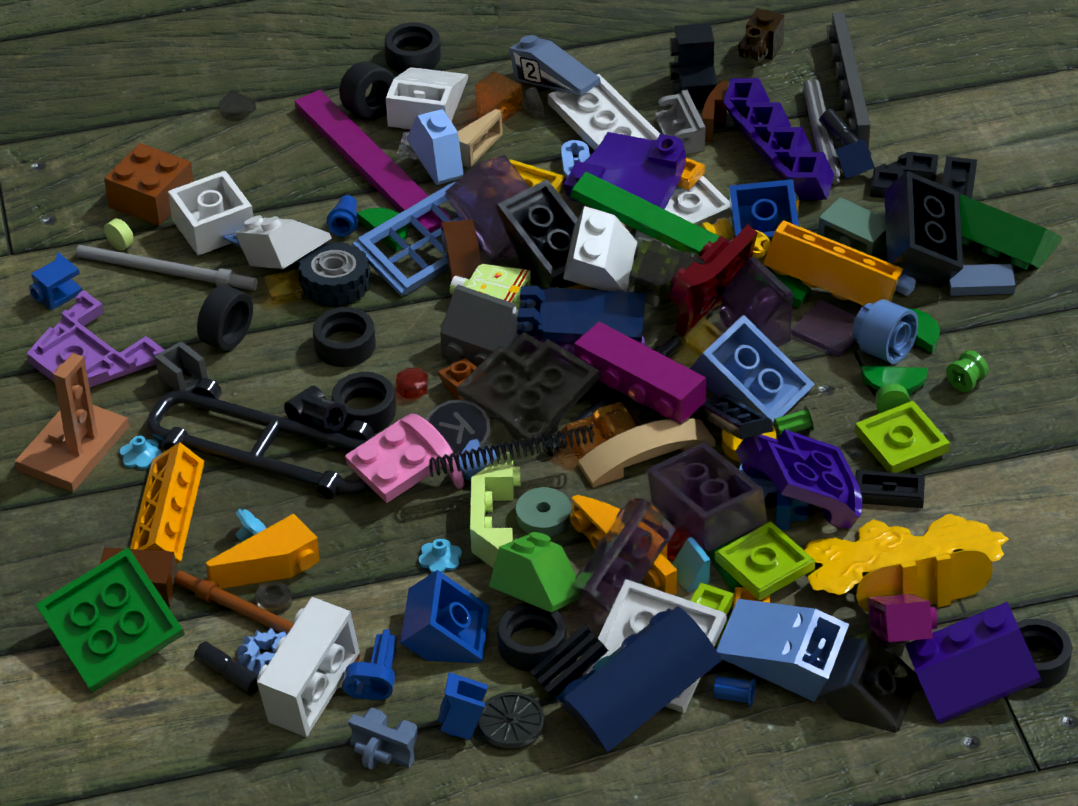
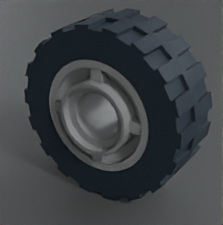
M338 242L324 243L299 260L298 269L301 292L306 295L307 299L313 300L314 303H321L326 306H340L345 303H352L356 299L363 297L364 293L369 289V259L366 257V253L355 245L351 246L348 243Z

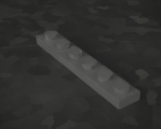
M832 13V25H827V41L832 43L831 59L832 61H837L835 62L836 80H841L839 81V94L841 99H845L843 102L844 117L850 118L848 119L850 131L855 133L860 140L865 139L869 149L870 121L845 13Z

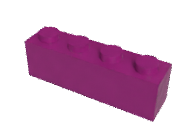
M598 322L574 343L575 368L679 424H682L706 402V377L601 322Z

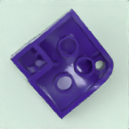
M607 132L592 155L584 162L576 161L567 177L564 187L569 201L581 203L570 198V195L579 179L585 172H588L665 210L685 167L686 151L683 142L678 137L660 134L657 140H650Z
M784 429L778 439L761 434L743 439L735 452L746 474L753 478L762 477L773 481L781 495L821 507L826 515V520L832 526L838 529L843 527L852 528L860 517L863 507L861 491L839 447Z

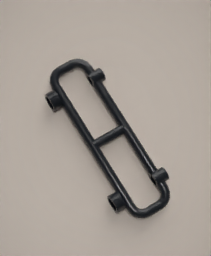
M201 378L192 392L176 390L165 394L156 403L146 421L147 431L153 438L162 441V447L165 451L180 442L190 450L316 485V493L324 499H333L336 492L354 495L370 488L361 478L349 481L342 479L334 471L328 470L323 474L264 457L279 431L353 451L374 436L372 428L362 421H351L344 434L332 432L219 400L222 395V389L215 381L208 378ZM183 403L262 425L266 428L251 452L188 435L180 427H173L171 430L160 426V422L171 406Z

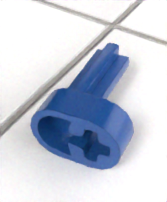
M386 629L383 630L382 634H376L371 663L354 662L346 667L342 683L346 694L351 697L369 700H384L392 695L395 682L392 664L397 636L390 635V630Z

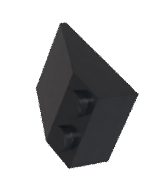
M546 179L498 203L496 206L498 214L523 269L530 270L531 282L534 286H538L543 290L548 289V287L563 288L573 283L563 279L574 226L578 218L549 180Z

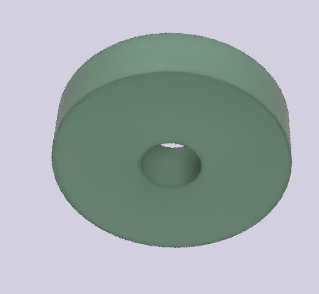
M549 487L531 489L522 494L516 503L517 524L527 534L539 532L549 537L563 532L571 522L570 500L563 492Z

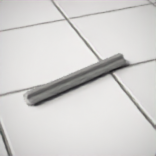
M816 79L812 81L806 80L803 83V92L817 152H824L834 173L832 184L836 185L840 182V171L832 136L819 122L820 116L826 111L820 83Z

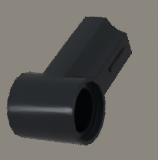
M310 386L284 403V410L288 419L304 424L310 423L332 432L342 429L345 418L348 416L344 405L326 399L323 392L316 386Z

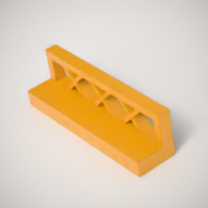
M180 442L152 459L130 549L174 552L176 565L182 560L204 466V460Z

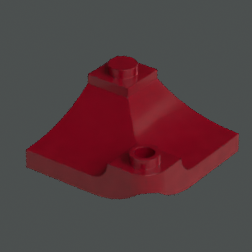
M748 224L734 239H725L723 236H720L714 243L709 241L698 254L700 258L699 264L694 261L687 270L681 268L672 278L670 283L674 286L671 290L670 298L679 308L675 331L684 339L727 295L730 281L751 260L758 232Z

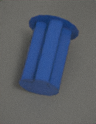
M717 676L714 684V698L746 702L751 707L755 696V678L752 681Z

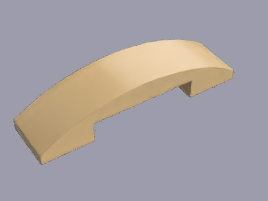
M687 418L682 424L672 419L659 420L632 428L605 441L578 461V466L592 488L623 478L624 468L677 449H680L685 456L716 446V441L701 419Z

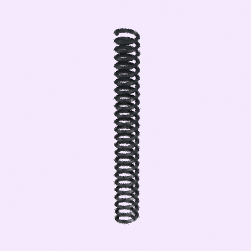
M593 424L590 427L585 425L583 429L579 426L576 430L571 428L570 432L567 429L563 433L561 431H558L557 434L551 432L550 436L547 433L543 437L541 435H538L537 438L532 436L530 440L527 437L523 441L521 439H518L517 442L512 440L510 444L506 441L503 445L501 443H498L497 446L492 444L490 448L488 446H485L483 449L478 447L477 450L472 448L470 453L465 450L463 454L460 451L456 455L451 453L450 457L447 454H444L443 458L440 455L436 459L431 457L429 460L430 476H434L432 461L434 462L437 475L440 476L439 460L444 474H447L446 459L449 463L450 471L453 473V458L457 471L460 472L459 455L465 470L468 469L466 454L470 467L474 468L473 453L477 466L480 468L479 451L485 466L488 465L486 450L492 465L494 464L493 449L498 463H501L499 448L502 450L504 461L507 462L506 445L511 460H514L513 445L517 452V458H521L519 443L522 446L524 457L527 458L526 441L529 445L531 456H534L533 440L536 445L537 454H541L539 439L543 444L544 453L547 454L546 437L549 441L551 452H554L553 436L556 441L557 450L560 451L559 434L563 440L564 449L567 450L568 448L566 433L569 437L571 448H574L573 432L576 437L577 446L580 447L579 430L583 436L584 445L588 444L586 429L589 433L590 443L593 444Z

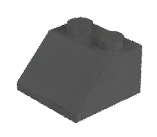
M458 284L454 289L440 332L442 357L455 362L466 358L481 371L500 377L518 353L516 304Z

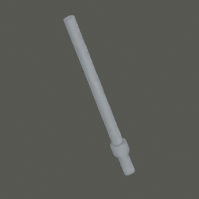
M79 245L76 251L77 257L216 283L217 287L227 285L255 291L258 283L257 278L237 275L233 270L223 268L216 271L85 245Z

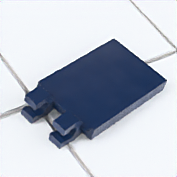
M521 286V301L517 315V334L529 336L543 335V341L575 343L593 326L601 322L642 344L645 293L555 287L541 290L538 286Z

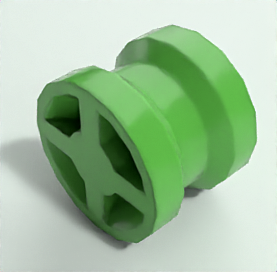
M972 350L962 353L958 360L953 361L946 368L947 379L954 388L961 392L972 390L976 382L985 379L989 373L988 364L979 353Z

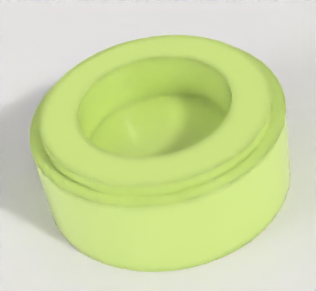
M115 218L104 226L107 240L117 250L124 251L133 245V233L124 221Z

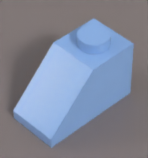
M440 109L417 115L406 139L434 183L440 185L462 179L464 174L458 132L444 110Z

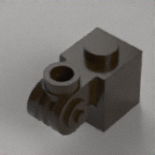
M757 8L746 24L745 36L738 44L739 57L748 58L749 60L753 59L757 62H761L763 58L773 60L783 45L785 15Z

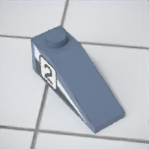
M528 35L509 48L515 81L577 95H583L601 83L599 76L552 41L540 39L535 35Z

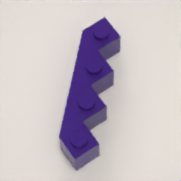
M731 78L723 103L735 126L781 180L793 179L794 192L798 195L799 200H827L834 173L824 152H812V147L803 128L791 127L781 103L770 102L759 78Z

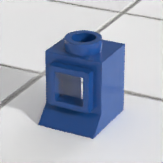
M58 252L55 261L31 273L33 284L29 286V291L35 301L42 302L51 311L70 301L83 291L72 280L73 277L80 274L79 269Z
M449 672L445 696L438 716V722L442 723L440 731L450 736L471 740L485 706V703L482 701L487 692L488 685Z

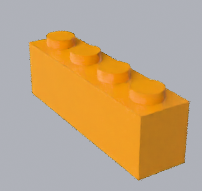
M784 220L774 232L763 264L770 267L776 274L790 275L800 279L808 287L822 288L831 292L838 299H849L861 304L862 307L882 299L891 302L903 271L901 267Z

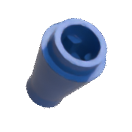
M350 195L342 196L327 216V225L330 231L339 237H345L353 233L358 225L357 201Z

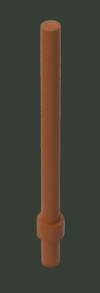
M181 570L177 572L174 578V583L195 592L197 598L208 603L214 601L275 631H285L286 635H288L294 623L220 589L218 583L207 578L201 580ZM358 654V656H357V658L355 659L354 662H358V661H359V659H360V654Z

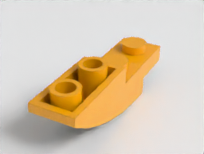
M581 495L571 497V523L576 531L582 532L591 541L592 546L598 553H603L612 563L623 558L630 568H635L643 576L648 587L671 595L677 594V569L667 560L666 540L641 520L617 507Z

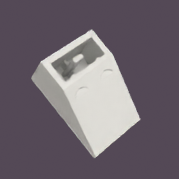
M414 67L408 68L393 79L386 96L388 126L411 129L417 115L443 109L450 121H452L467 83L468 74Z

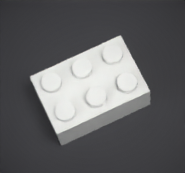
M311 597L305 608H301L298 611L293 627L286 637L284 636L279 640L275 655L268 665H264L261 668L257 677V685L269 723L304 737L309 735L342 682L346 667L353 663L360 653L350 611Z

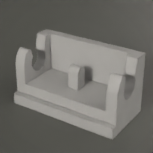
M688 90L659 99L660 106L672 105L669 110L655 113V121L661 133L680 138L686 154L705 151V125Z

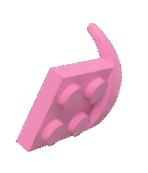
M411 413L346 454L345 459L347 465L388 503L430 475L429 460L431 457L436 459L440 455L443 458L444 454L450 457L453 451L432 424L423 417ZM453 458L454 472L451 473L446 459V468L454 486L457 489H462L465 486L462 471H457ZM439 460V468H441L442 464ZM432 461L433 472H435L436 468L434 462Z

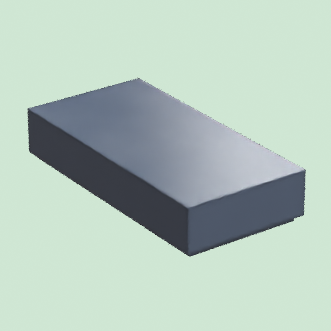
M1012 264L963 265V269L948 281L950 296L1015 294L1016 289Z

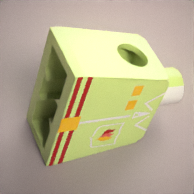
M481 264L476 268L470 279L454 276L450 285V294L453 295L455 287L459 284L516 304L518 315L521 301V286H531L530 270Z

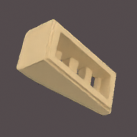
M495 109L457 131L462 166L470 168L503 135L501 110Z

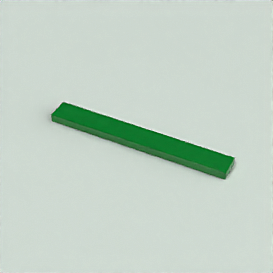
M588 172L583 174L571 191L570 198L593 209L615 215L620 222L700 260L698 254L709 241L714 243L720 237ZM765 265L755 271L742 269L735 276V278L798 309L812 288L804 285L800 279L790 275L776 274L770 267Z

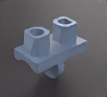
M372 707L362 717L355 714L352 715L348 721V726L352 729L350 745L355 747L354 752L363 755V767L372 770L379 762L388 765L392 761L410 768L414 762L413 747L418 738L416 724L403 720L398 723L395 729L386 727L388 725L387 716L383 711Z

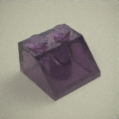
M753 256L747 260L722 293L721 310L719 312L720 319L725 327L730 328L739 318L745 315L776 347H779L791 341L793 292Z

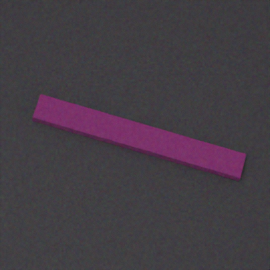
M321 90L295 100V109L399 213L429 197ZM437 206L451 220V217L440 206ZM432 210L417 218L430 233L440 229V223L443 222ZM410 222V224H411L422 236H424V235Z

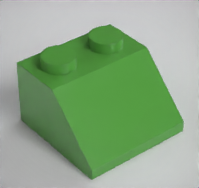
M531 532L499 547L489 587L548 612H554L582 598L584 592L562 546L551 542L549 536L539 532Z

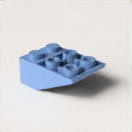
M738 599L716 651L723 660L815 702L829 678L849 624L813 608Z

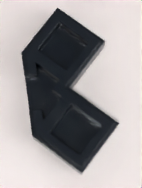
M907 152L898 156V160L889 165L884 163L874 168L870 197L885 198L884 191L906 171L935 182L939 155Z

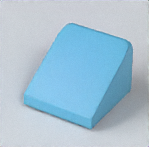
M690 537L686 540L672 563L677 569V581L686 592L697 589L700 583L709 584L710 559L696 540Z

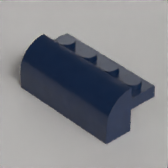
M679 606L673 610L668 608L666 611H661L654 615L649 624L641 631L624 639L621 647L611 655L599 659L594 664L593 669L581 679L569 683L564 692L556 699L563 710L579 720L591 740L609 752L717 665L722 658L703 630Z

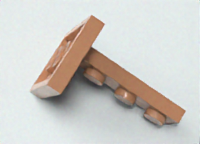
M72 353L63 364L56 368L53 374L60 411L15 460L16 470L74 492L129 428V422L125 416L92 404L85 359L81 355Z

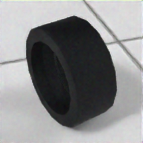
M408 22L390 29L385 36V58L389 67L397 72L403 73L410 67L431 70L436 67L441 59L440 35L430 25L420 22ZM409 45L426 47L418 51L400 50V48Z
M227 285L218 286L211 291L200 309L197 320V334L200 340L223 351L234 349L243 340L251 324L253 316L251 297L245 292Z
M338 307L328 310L319 316L313 325L314 350L318 358L326 364L336 367H351L361 364L370 358L376 348L375 326L370 315L360 309ZM340 331H352L362 335L357 340L348 343H336L327 339L332 334Z
M374 372L349 374L340 379L333 388L332 401L344 405L348 414L344 421L343 429L345 430L351 421L358 420L368 424L373 432L380 431L388 426L395 417V390L392 383L383 375ZM360 396H373L382 400L380 404L369 409H354L346 405L348 401Z
M529 603L518 604L508 609L500 618L497 628L500 656L508 665L518 670L531 671L566 641L564 618L557 610L548 612ZM530 627L542 628L553 635L550 641L532 647L520 645L511 639L515 632Z
M1035 618L1017 622L1026 644L1044 645L1053 650L1058 656L1048 663H1034L1042 681L1029 687L1034 689L1048 688L1060 683L1068 673L1073 647L1069 635L1062 627L1051 621Z

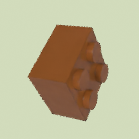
M139 143L104 178L108 207L158 226L171 215L168 191L194 182L190 161Z

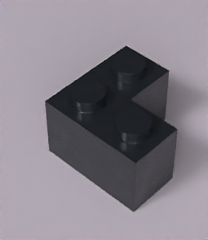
M711 23L676 25L675 38L669 39L670 55L674 56V62H669L670 80H675L673 81V95L680 94L683 90H688L696 109L704 108V104L711 91L718 85L714 68L715 41Z

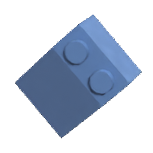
M745 315L739 318L709 346L690 368L706 377V387L717 396L727 395L770 418L772 425H774V418L784 416L815 385Z

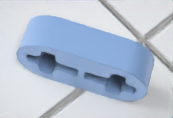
M571 140L564 143L561 147V163L565 181L576 161L584 162L590 157L588 145L582 141Z

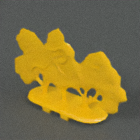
M946 514L932 522L924 536H914L907 528L900 526L888 527L886 523L872 519L858 529L860 539L856 542L841 540L836 537L808 542L807 548L804 551L815 560V563H822L823 566L812 572L807 578L813 590H825L828 593L837 595L847 593L855 584L859 583L856 597L858 605L866 612H869L868 597L913 594L930 601V604L943 607L951 605V600L974 595L986 586L991 579L993 571L992 562L1002 558L1004 553L1001 545L1006 543L1009 538L1001 532L991 531L987 524L966 520L953 514ZM956 549H962V551L953 552ZM863 572H868L864 577L862 575Z

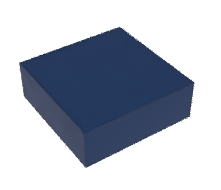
M865 139L835 149L845 179L875 168Z

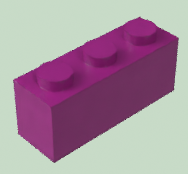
M913 594L868 597L871 634L887 642L933 638L932 629H937L938 622L936 608L930 607V601Z

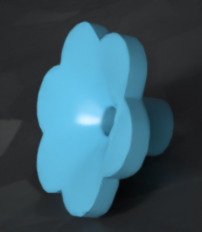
M143 436L134 437L129 444L120 448L123 465L127 468L137 467L140 470L149 469L152 459L162 454L156 440H145Z
M238 509L235 512L243 525L235 534L241 542L266 529L265 525L248 510Z
M436 539L433 543H426L421 547L422 554L418 560L419 565L422 568H429L431 573L436 570L442 573L446 570L454 571L459 567L462 551L460 547L451 545L448 540Z

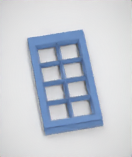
M460 181L452 182L360 236L357 241L353 242L352 246L355 245L366 253L369 265L400 296L409 294L448 270L447 254L444 255L443 245L436 239V237L442 234L441 228L430 233L417 220V218L430 210L443 222L451 221L437 206L453 198L467 212L453 221L467 220L472 217L486 230L485 233L477 237L479 250L492 244L507 233L503 223ZM410 222L425 236V238L411 246L395 232ZM388 235L404 249L389 259L374 245V243ZM428 242H431L445 256L430 266L415 252L416 249ZM409 254L423 270L407 279L393 263Z

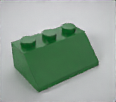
M962 194L959 196L962 244L969 247L972 242L983 245L982 252L999 258L1001 253L1012 257L1009 263L1027 270L1029 265L1040 268L1063 238L1032 222Z

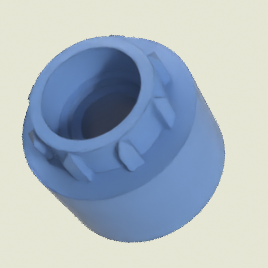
M885 299L868 303L861 308L855 318L853 336L863 352L891 364H896L906 357L914 344L918 332V316L914 311Z

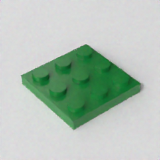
M129 547L35 604L91 693L185 635L183 628Z

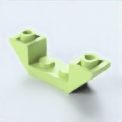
M506 452L507 462L504 461V457L501 455V463H498L496 459L493 465L490 463L471 477V552L492 568H494L499 547L513 541L512 528H492V517H486V512H493V501H514V487L521 486L520 466H514L509 452Z

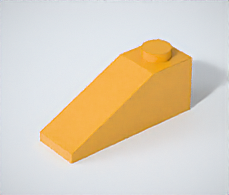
M292 514L205 562L207 577L209 580L218 583L220 589L292 578L320 562L318 538L295 514Z

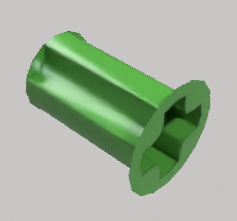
M806 406L802 411L774 418V426L778 436L782 434L784 429L794 433L809 428L811 431L814 430L813 421Z

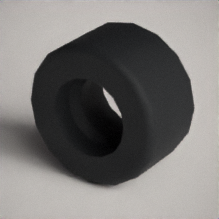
M363 61L354 64L342 77L339 87V96L344 108L357 116L369 120H376L387 114L386 96L395 77L386 68L371 62ZM372 84L371 92L365 98L366 90Z

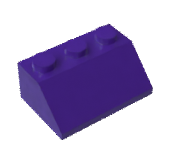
M1008 602L932 633V639L914 640L905 644L938 724L1042 681Z

